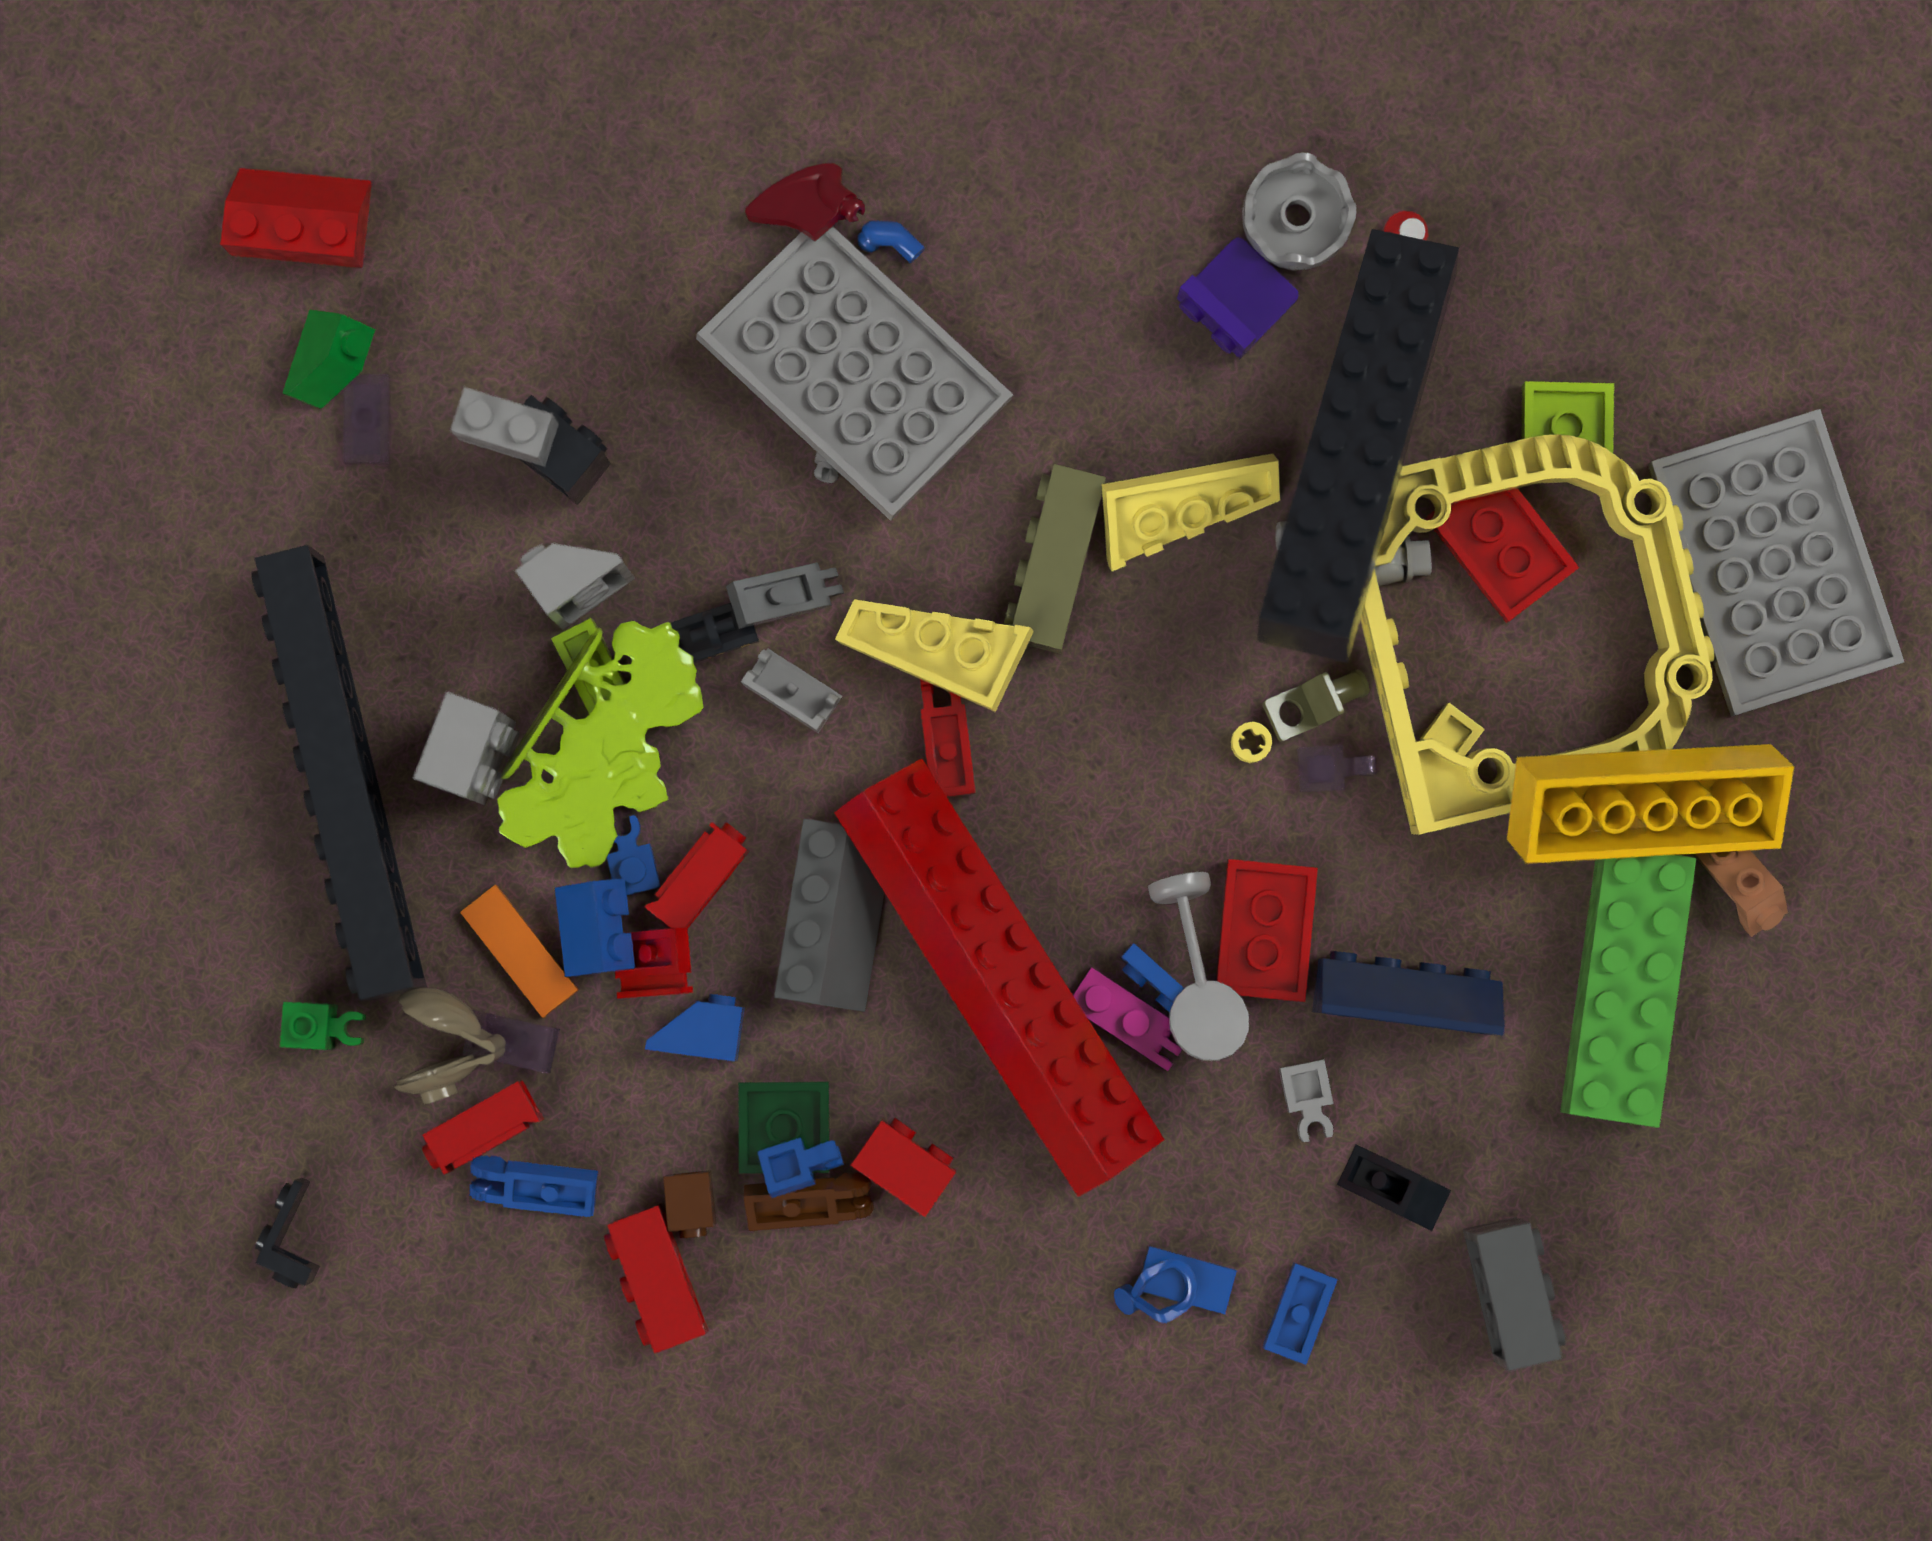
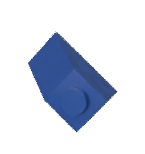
M709 994L708 1002L697 1001L647 1039L645 1050L738 1061L745 1007L735 1006L736 997Z

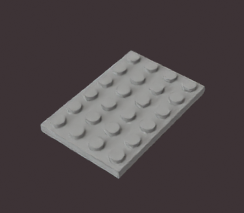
M833 226L817 241H813L801 232L697 333L696 337L706 349L890 521L989 423L1013 396L1001 382Z
M1820 409L1657 459L1648 464L1652 479L1661 482L1667 488L1672 505H1677L1682 515L1683 530L1679 531L1683 549L1687 548L1693 561L1694 571L1692 575H1689L1693 593H1699L1704 607V617L1700 618L1704 636L1707 635L1712 642L1714 649L1713 664L1731 717L1904 663Z

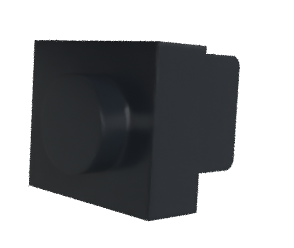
M303 1177L295 1179L292 1185L289 1183L284 1185L275 1203V1208L280 1210L273 1226L267 1224L264 1227L255 1245V1249L260 1251L255 1263L274 1271L272 1278L275 1281L297 1289L299 1284L305 1286L312 1283L320 1267L280 1247L311 1182Z

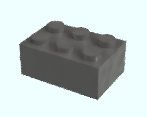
M1516 1217L1463 1229L1494 1362L1507 1371H1512L1562 1359L1560 1346L1566 1345L1565 1334L1560 1319L1552 1318L1549 1301L1555 1300V1294L1549 1274H1542L1538 1256L1544 1255V1247L1539 1230L1537 1228L1531 1229L1529 1222Z

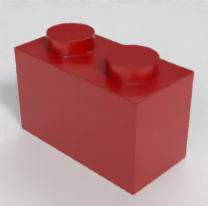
M894 1117L890 1124L882 1119L851 1166L926 1217L956 1173V1170L949 1166L954 1158L933 1143L926 1150L912 1139L917 1132Z

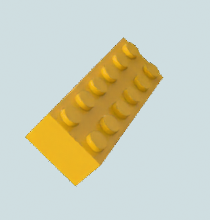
M1771 744L1517 757L1507 841L1526 863L1780 849L1794 766Z

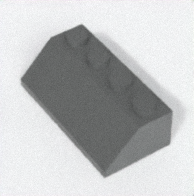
M811 819L803 820L774 997L865 1012L885 892L841 824Z

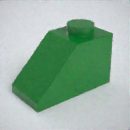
M310 309L282 394L322 409L362 372L375 329L343 314Z

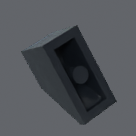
M1357 1144L1337 1183L1338 1186L1430 1231L1433 1230L1451 1192L1450 1189Z

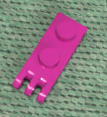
M1092 967L1073 994L1087 1018L1166 1071H1169L1173 1064L1168 1058L1158 1053L1162 1047L1176 1056L1182 1051L1181 1047L1168 1039L1172 1033L1169 1018Z

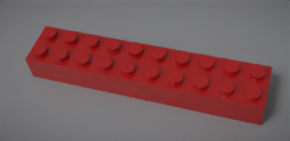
M922 758L865 789L834 812L1078 1197L1111 1180L1165 1140Z

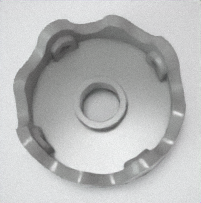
M1296 153L1283 160L1268 164L1258 173L1245 196L1242 209L1243 227L1252 247L1266 261L1290 270H1307L1327 262L1343 247L1356 218V204L1353 201L1343 174L1321 164L1316 156L1310 153ZM1293 204H1300L1308 210L1310 220L1302 226L1292 225L1286 219L1285 210Z

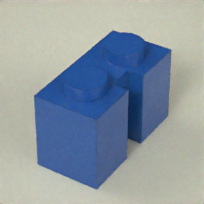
M625 879L591 881L555 887L565 977L634 969L631 933H623L621 916L629 915Z

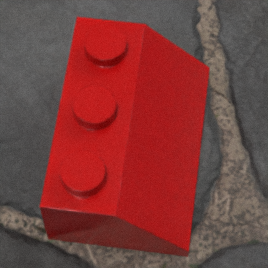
M239 168L225 200L220 245L231 256L363 268L372 181Z

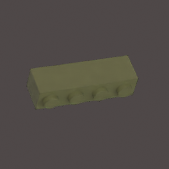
M1054 464L1051 476L1042 474L1036 500L1044 501L1040 518L1031 516L1025 539L1026 543L1033 544L1029 561L1020 559L1014 585L1022 587L1018 604L1009 602L1003 624L1031 627L1034 632L1028 646L1061 654L1102 495V484L1105 483L1106 479L1104 476Z

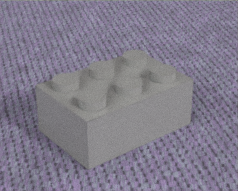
M446 692L414 779L485 805L488 797L495 799L501 787L503 779H500L502 773L498 772L503 756L511 757L519 738V732L513 730L516 722L498 710Z

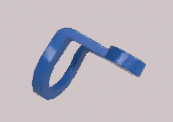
M1173 1258L1160 1261L1158 1264L1146 1269L1139 1276L1134 1287L1124 1284L1115 1289V1303L1121 1312L1126 1315L1133 1314L1140 1309L1154 1320L1168 1323L1186 1312L1193 1305L1198 1287L1196 1275L1192 1268L1183 1260ZM1166 1269H1176L1181 1273L1185 1282V1293L1181 1301L1159 1310L1140 1297L1146 1284L1152 1278Z

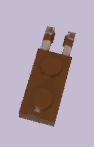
M843 1173L835 1180L834 1177L814 1179L815 1185L774 1198L769 1195L766 1183L744 1185L743 1197L749 1231L839 1224V1221L856 1220L857 1218L862 1219L871 1216L870 1214L874 1210V1203L871 1201L870 1196L865 1195L868 1194L871 1188V1181L862 1173Z

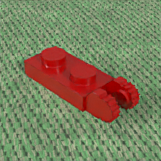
M920 679L924 708L921 709L927 767L946 797L976 794L965 704H961L960 696L947 691L950 694L951 706L934 708L932 697L934 694L933 684Z

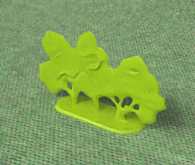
M636 621L621 623L613 633L612 647L615 652V659L599 667H591L589 660L602 638V629L600 627L597 628L590 636L518 744L501 774L500 779L510 778L523 760L528 761L531 765L532 778L524 786L507 790L497 799L499 815L503 820L499 827L500 834L524 848L540 843L551 836H556L558 838L557 847L565 858L567 866L570 868H579L584 865L595 867L605 862L618 836L614 827L613 809L615 807L623 805L642 812L668 800L665 784L657 777V772L661 767L659 752L657 748L645 742V734L648 728L680 725L700 713L704 708L701 688L695 682L697 670L694 665L693 656L679 647V632L672 629L669 622H665L652 629L644 627ZM623 655L629 656L632 659L631 664L622 665L618 661ZM612 671L630 672L631 680L627 684L614 686L604 682L603 676L611 679L614 674ZM576 680H583L592 684L596 693L595 707L584 719H574L559 708V705ZM601 688L610 691L609 701L603 699ZM551 718L563 725L560 750L555 755L536 753L531 749ZM543 769L554 777L553 783L543 781L541 777Z

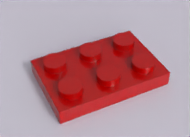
M1518 488L1451 504L1449 518L1443 525L1434 529L1506 623L1579 569L1576 562ZM1435 510L1431 512L1429 515H1427L1425 519L1431 520L1435 514Z
M1227 859L1216 981L1231 987L1239 996L1306 1002L1318 868Z

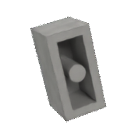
M464 387L450 431L460 441L545 467L559 423L553 414Z

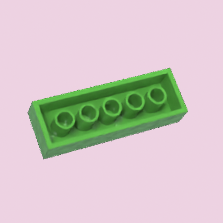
M1679 855L1595 859L1561 1113L1660 1127L1696 858Z

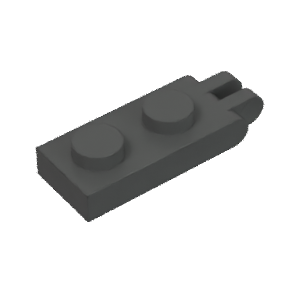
M818 562L733 581L726 586L739 629L821 610L832 605L830 601L832 596L844 594L841 584L826 587L824 582L839 577L836 567L821 570Z

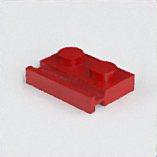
M688 927L627 932L631 933L635 968L615 971V979L620 978L621 992H616L617 999L693 993V986H688L687 973L691 972Z

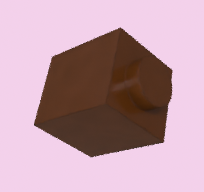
M711 1170L665 1175L663 1182L668 1232L679 1231L680 1238L707 1236V1227H714L717 1224Z

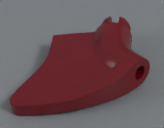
M824 163L801 169L779 180L757 196L745 208V214L751 222L791 227L799 230L813 241H817L838 220L858 221L856 213L864 215L865 204L862 200L857 199L855 193L842 184V168L834 163Z

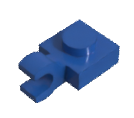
M798 1138L757 1151L768 1192L772 1198L815 1185L812 1171L829 1170L844 1164L840 1149L836 1146L835 1140L805 1149L803 1140Z

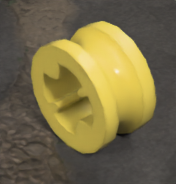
M1244 723L1232 734L1231 749L1235 756L1243 762H1258L1265 758L1271 750V734L1260 723ZM1247 730H1251L1253 736L1261 735L1264 745L1258 746L1261 752L1256 755H1252L1249 749L1242 750L1239 746V740L1245 739L1242 733Z

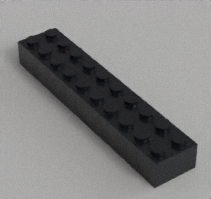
M1371 229L1259 613L1258 642L1348 663L1456 277L1459 247Z
M309 545L255 557L257 570L251 572L252 582L257 597H264L268 614L262 615L263 629L267 640L275 642L278 658L272 659L273 671L279 685L285 684L288 702L283 703V713L288 728H295L299 743L298 746L293 747L294 759L298 771L306 773L309 789L303 792L304 801L309 816H316L320 833L314 835V843L320 861L326 860L330 878L324 880L325 890L330 904H337L341 922L335 923V931L340 948L348 949L351 966L346 967L345 971L349 989L352 994L358 992L359 1000H378L402 994L408 990L426 988V980L325 558Z

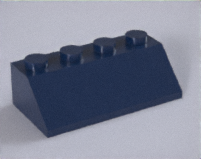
M1330 951L1329 959H1318L1312 1012L1504 1036L1503 981L1490 980L1491 971L1464 968L1463 976L1446 974V965L1419 962V971L1401 968L1402 960L1386 957H1375L1374 965L1356 963L1357 954Z

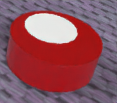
M1412 211L1395 213L1388 219L1383 229L1385 232L1423 240L1428 238L1426 222L1420 215Z

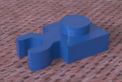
M635 815L629 816L632 827L630 833L626 836L618 835L614 841L619 851L609 853L607 856L612 880L625 879L627 896L661 887L651 844L641 846L637 844V839L641 832V824Z

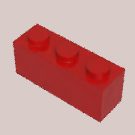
M662 1203L609 1223L607 1227L610 1233L604 1235V1241L613 1261L620 1259L626 1275L619 1278L621 1288L627 1302L632 1303L635 1301L641 1319L635 1320V1324L643 1345L651 1344L655 1354L705 1335L709 1329L673 1232H668L667 1216Z

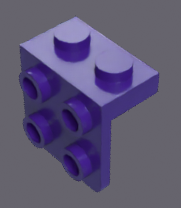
M1235 238L1197 277L1191 275L1180 287L1176 299L1181 302L1179 304L1181 310L1195 323L1201 321L1212 332V339L1222 350L1228 354L1233 352L1241 359L1295 304L1298 299V291L1244 239Z

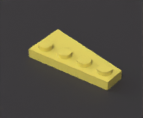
M1272 453L1102 484L1106 556L1110 570L1115 571L1126 566L1125 561L1141 554H1145L1148 557L1164 550L1163 545L1184 536L1191 539L1205 533V527L1225 520L1228 523L1280 501L1278 459Z
M854 599L835 640L842 645L996 712L1034 631L1031 627L1009 626L997 624L989 620L976 618L971 620L952 617L950 614L914 611L906 607Z

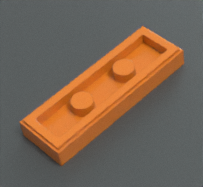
M498 885L492 886L460 912L542 1018H545L579 991L570 977H565L563 968Z

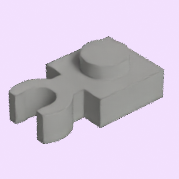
M1321 1059L1279 1068L1287 1111L1289 1113L1301 1111L1302 1118L1297 1126L1298 1136L1301 1141H1309L1307 1128L1309 1124L1316 1121L1323 1126L1324 1136L1327 1138L1332 1137L1333 1125L1330 1119L1322 1114L1321 1106L1334 1104L1325 1060Z

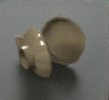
M422 987L408 990L399 996V1003L403 1006V1011L417 1021L439 1031L460 1035L491 1052L473 1057V1054L456 1057L405 1075L396 1080L397 1084L394 1085V1088L398 1091L412 1095L420 1094L423 1104L441 1100L456 1094L458 1090L455 1082H459L470 1075L478 1064L489 1065L504 1055L505 1039L500 1034L492 1035L481 1029L475 1013L453 994L444 990Z

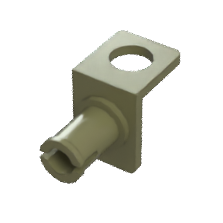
M1358 669L1332 681L1329 674L1324 672L1300 686L1265 700L1262 705L1277 739L1282 742L1345 712L1344 704L1369 694V684L1365 675ZM1292 702L1298 706L1301 712V720L1298 725L1288 726L1280 719L1279 708L1282 703Z

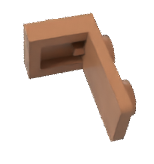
M1751 850L1694 853L1701 865L1735 902L1740 924L1750 937L1761 930L1772 929L1788 913L1782 885Z

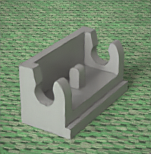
M763 649L753 669L747 671L742 679V684L819 734L843 696L770 649Z

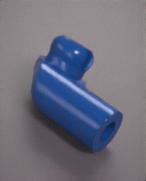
M871 220L862 226V232L857 236L858 245L864 251L872 253L879 246H892L910 264L925 250V247L902 224L896 221Z

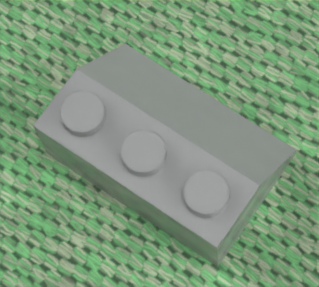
M543 544L538 545L520 559L523 565L515 570L545 613L562 630L635 579L618 554L559 544H551L547 548Z

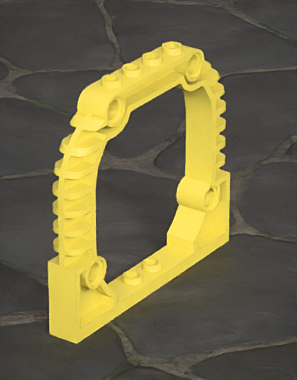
M1560 434L1530 437L1454 456L1436 458L1403 466L1375 567L1392 562L1398 548L1411 531L1423 533L1443 525L1449 518L1451 504L1536 483L1559 482L1573 484L1594 492L1600 497L1603 514L1608 525L1619 536L1633 540L1658 650L1649 659L1644 672L1645 690L1649 705L1625 732L1598 744L1552 755L1673 749L1690 716L1692 708L1691 699L1704 695L1710 689L1713 680L1710 662L1714 661V649L1710 638L1707 635H1703L1700 618L1704 617V607L1699 593H1693L1689 575H1692L1694 571L1693 561L1687 548L1683 549L1679 531L1683 530L1682 515L1679 507L1672 505L1667 488L1661 482L1654 479L1639 481L1637 474L1625 461L1601 445L1583 438ZM1638 492L1646 493L1652 501V508L1648 515L1640 513L1635 507L1634 499ZM1419 497L1428 498L1433 502L1435 514L1431 520L1421 519L1417 515L1415 503ZM1374 569L1360 620L1411 834L1420 835L1510 813L1516 763H1512L1511 758L1504 751L1496 748L1478 749L1465 757L1446 748L1434 738L1415 741L1403 690L1409 688L1408 675L1403 662L1397 663L1393 645H1398L1397 629L1392 618L1386 619ZM1682 665L1688 667L1693 674L1692 685L1687 690L1681 688L1676 680L1677 671ZM1486 758L1492 760L1497 767L1496 778L1488 784L1483 782L1478 775L1479 764Z

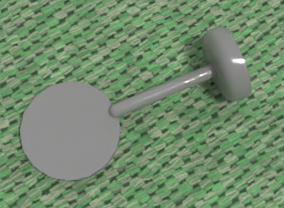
M1192 872L1153 882L1148 885V891L1151 900L1157 904L1178 903L1196 982L1186 986L1174 999L1169 1012L1172 1035L1176 1043L1188 1055L1202 1061H1218L1233 1055L1244 1043L1249 1030V1013L1243 999L1231 987L1218 981L1206 980L1188 900L1206 894L1210 889L1211 881L1207 872Z

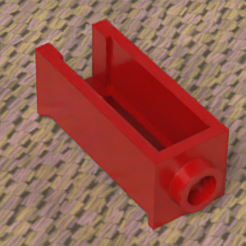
M713 822L710 823L709 826L714 829L713 832L709 834L705 831L655 893L659 899L644 906L670 928H689L749 853L742 846L747 838L727 822L721 828Z
M517 1081L423 1134L422 1136L427 1144L422 1146V1150L434 1170L441 1168L445 1175L454 1171L451 1164H453L455 1169L459 1168L477 1156H481L529 1129L530 1125L528 1122H540L545 1119L524 1081Z

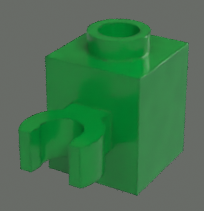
M283 1002L280 1047L333 1050L335 1048V1037L345 1045H361L364 1043V1038L350 1036L347 1032V1025L352 1020H366V1014L350 1011L337 1018V1004Z

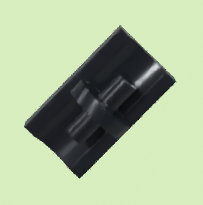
M731 603L671 622L672 629L679 632V647L693 656L694 663L760 642L754 625L739 629Z

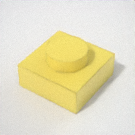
M1446 703L1420 739L1434 738L1446 748L1459 755L1466 756L1485 729L1452 704Z

